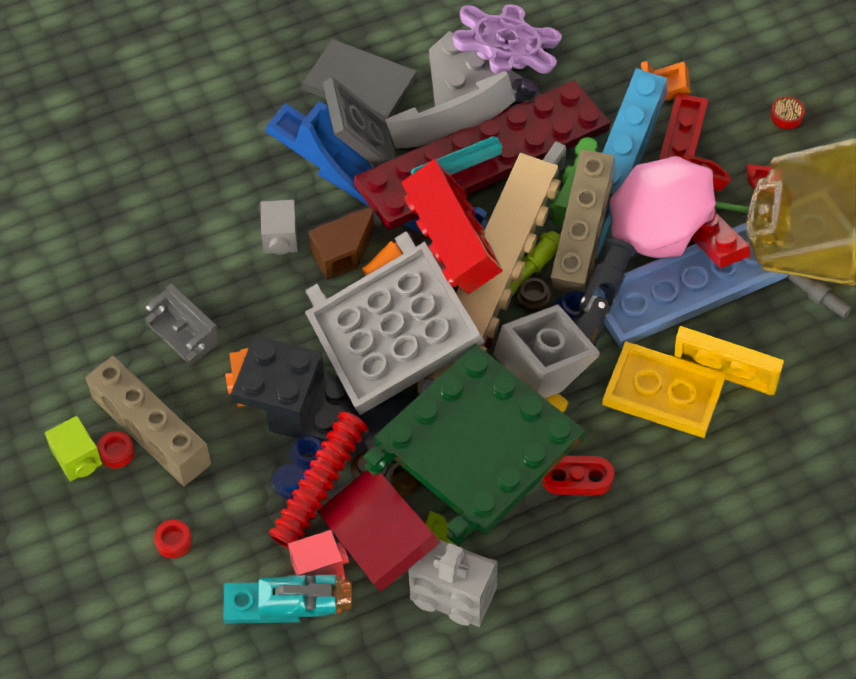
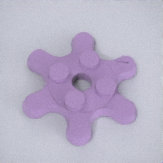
M466 5L460 9V19L471 30L455 31L453 34V44L460 51H477L480 58L490 61V68L494 74L504 71L508 73L512 67L523 69L526 65L539 73L548 74L556 66L557 60L543 49L555 48L561 41L562 35L553 28H535L524 21L525 11L517 5H505L500 15H489L475 6Z

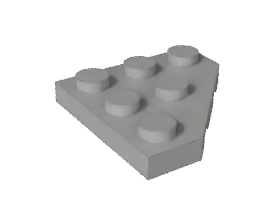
M450 31L429 49L435 106L477 90L476 82L496 75L491 71L490 61L480 58L477 51H460L456 49L453 44V33ZM512 70L507 73L511 84L515 79H523V77Z

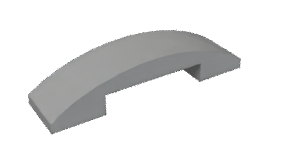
M504 71L476 82L477 90L418 113L414 107L385 119L394 147L399 149L427 145L456 131L477 126L486 120L492 119L516 101L507 72Z

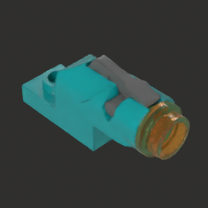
M294 575L259 578L257 583H224L223 621L225 624L300 622V617L342 614L343 610H352L351 579H342V575Z

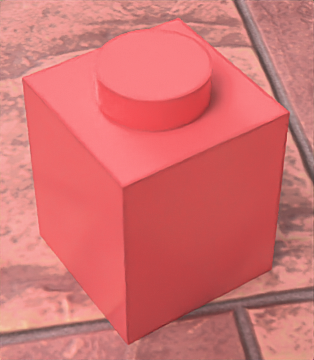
M331 530L288 544L291 562L296 575H336L337 582L345 579L343 565L349 563L344 545L341 542H335Z

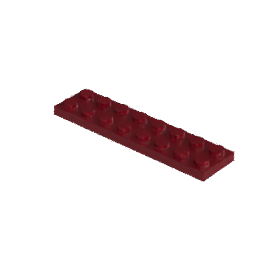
M573 80L534 97V102H522L502 111L480 125L461 129L354 176V185L389 231L419 217L418 213L414 214L406 204L404 197L408 194L401 183L411 175L412 169L496 136L503 147L500 155L451 175L466 191V194L469 195L510 176L520 153L543 160L555 141L565 145L566 150L577 146L580 139L587 137L595 138L608 132L611 122L578 83Z

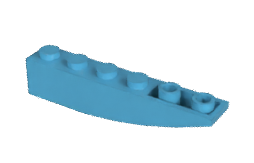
M635 69L602 152L614 155L616 172L610 198L622 185L632 169L641 162L667 96V78ZM610 202L608 203L596 259L611 231Z

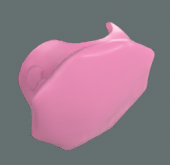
M677 156L636 165L609 200L612 237L630 243L639 254L653 258L682 256L694 233L705 222H709L714 218L716 201L712 170Z

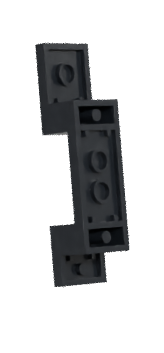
M256 335L252 339L230 394L232 402L266 410L269 432L320 445L323 441H328L327 434L329 431H334L332 428L334 422L340 421L338 419L340 412L351 413L362 419L368 427L366 433H361V442L355 443L357 448L352 453L356 454L369 451L374 446H377L375 445L374 437L417 398L397 393L359 415L340 378L324 374L322 352ZM425 377L420 394L435 380Z

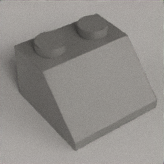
M555 305L502 325L493 355L519 379L542 397L547 398L562 392L598 358L600 352L559 305Z

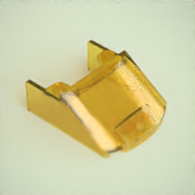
M856 138L774 157L770 162L773 169L766 179L760 178L748 211V240L756 259L763 269L767 271L856 286Z

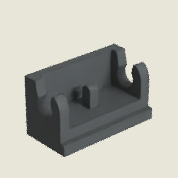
M172 283L146 306V309L151 313L145 319L146 324L190 366L220 344L216 324Z

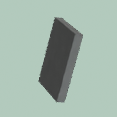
M332 39L303 81L302 86L304 91L326 99L323 82L333 77L380 116L387 119L394 115L415 82L417 71Z
M331 77L324 81L323 87L334 135L375 167L395 159V150L385 119L335 78Z

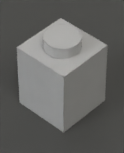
M294 200L261 201V236L264 254L282 255L288 252H298Z

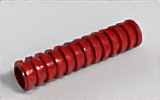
M340 412L338 415L340 421L334 422L332 426L334 431L328 432V441L322 442V451L318 450L315 456L317 459L311 460V469L304 472L305 479H300L298 482L300 488L294 489L292 492L294 498L288 499L286 503L288 508L282 509L280 513L282 518H277L275 521L276 528H271L269 531L271 538L278 544L289 549V543L305 537L304 529L309 530L311 526L309 521L315 520L317 516L315 511L321 510V501H325L328 498L326 492L332 491L334 488L332 482L338 481L340 477L338 472L344 471V462H349L351 459L349 453L355 452L357 448L355 443H360L362 440L361 433H366L368 430L365 422L359 417L348 412Z

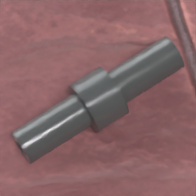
M794 269L788 279L809 294L808 298L819 306L824 304L842 318H846L851 312L852 307L832 294V289L823 282H815L798 269Z

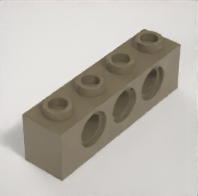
M580 150L551 274L554 290L581 295L585 294L593 273L615 177L616 164L614 155Z
M111 356L86 376L92 399L182 486L185 487L211 465L207 444L116 357Z

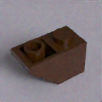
M371 207L360 211H353L343 218L330 223L320 224L315 229L308 231L310 250L326 280L358 268L374 232L373 211Z

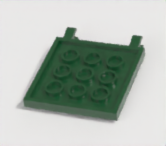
M474 344L374 437L375 445L377 446H374L365 454L364 459L368 463L364 467L376 477L392 460H395L459 514L447 525V529L450 531L447 534V538L459 546L475 529L485 536L584 439L585 430L478 345Z

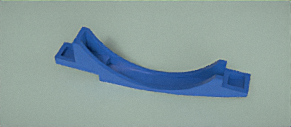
M319 101L310 113L305 116L285 103L268 123L265 132L319 167V176L369 206L355 187L354 176L374 167L359 153L334 135L328 106ZM480 207L474 208L476 213L474 217L485 231L488 221L485 220L487 212ZM420 217L403 224L423 234L416 223Z

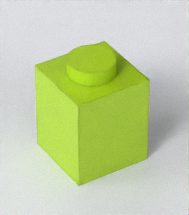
M77 416L45 432L50 450L70 482L79 477L82 478L90 475L97 467L102 465L97 447Z

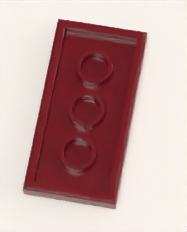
M366 470L325 503L321 510H317L380 592L440 543L433 532L381 473L375 477Z

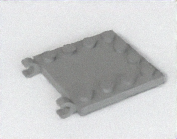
M407 231L395 238L403 255L327 299L318 284L305 290L314 306L305 311L359 415L461 357L474 344L479 346L485 342L454 289L443 275L442 269L426 243L423 242L415 246Z

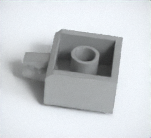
M439 540L440 543L408 569L410 600L414 601L415 605L425 611L433 612L437 610L449 615L451 620L460 625L468 626L473 624L480 627L497 589L498 561L485 558L451 543Z

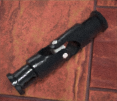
M608 238L606 242L608 248L601 264L596 265L581 301V309L572 320L594 346H596L602 332L604 319L609 314L625 279L623 273L628 261L637 252L633 245L617 238ZM597 287L603 290L605 298L592 296Z

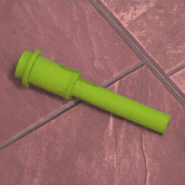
M554 231L543 233L540 236V242L533 248L531 254L524 257L525 267L522 276L518 282L513 280L509 288L513 290L512 296L516 293L518 287L525 280L529 279L533 273H540L541 269L557 253L560 240L558 233Z

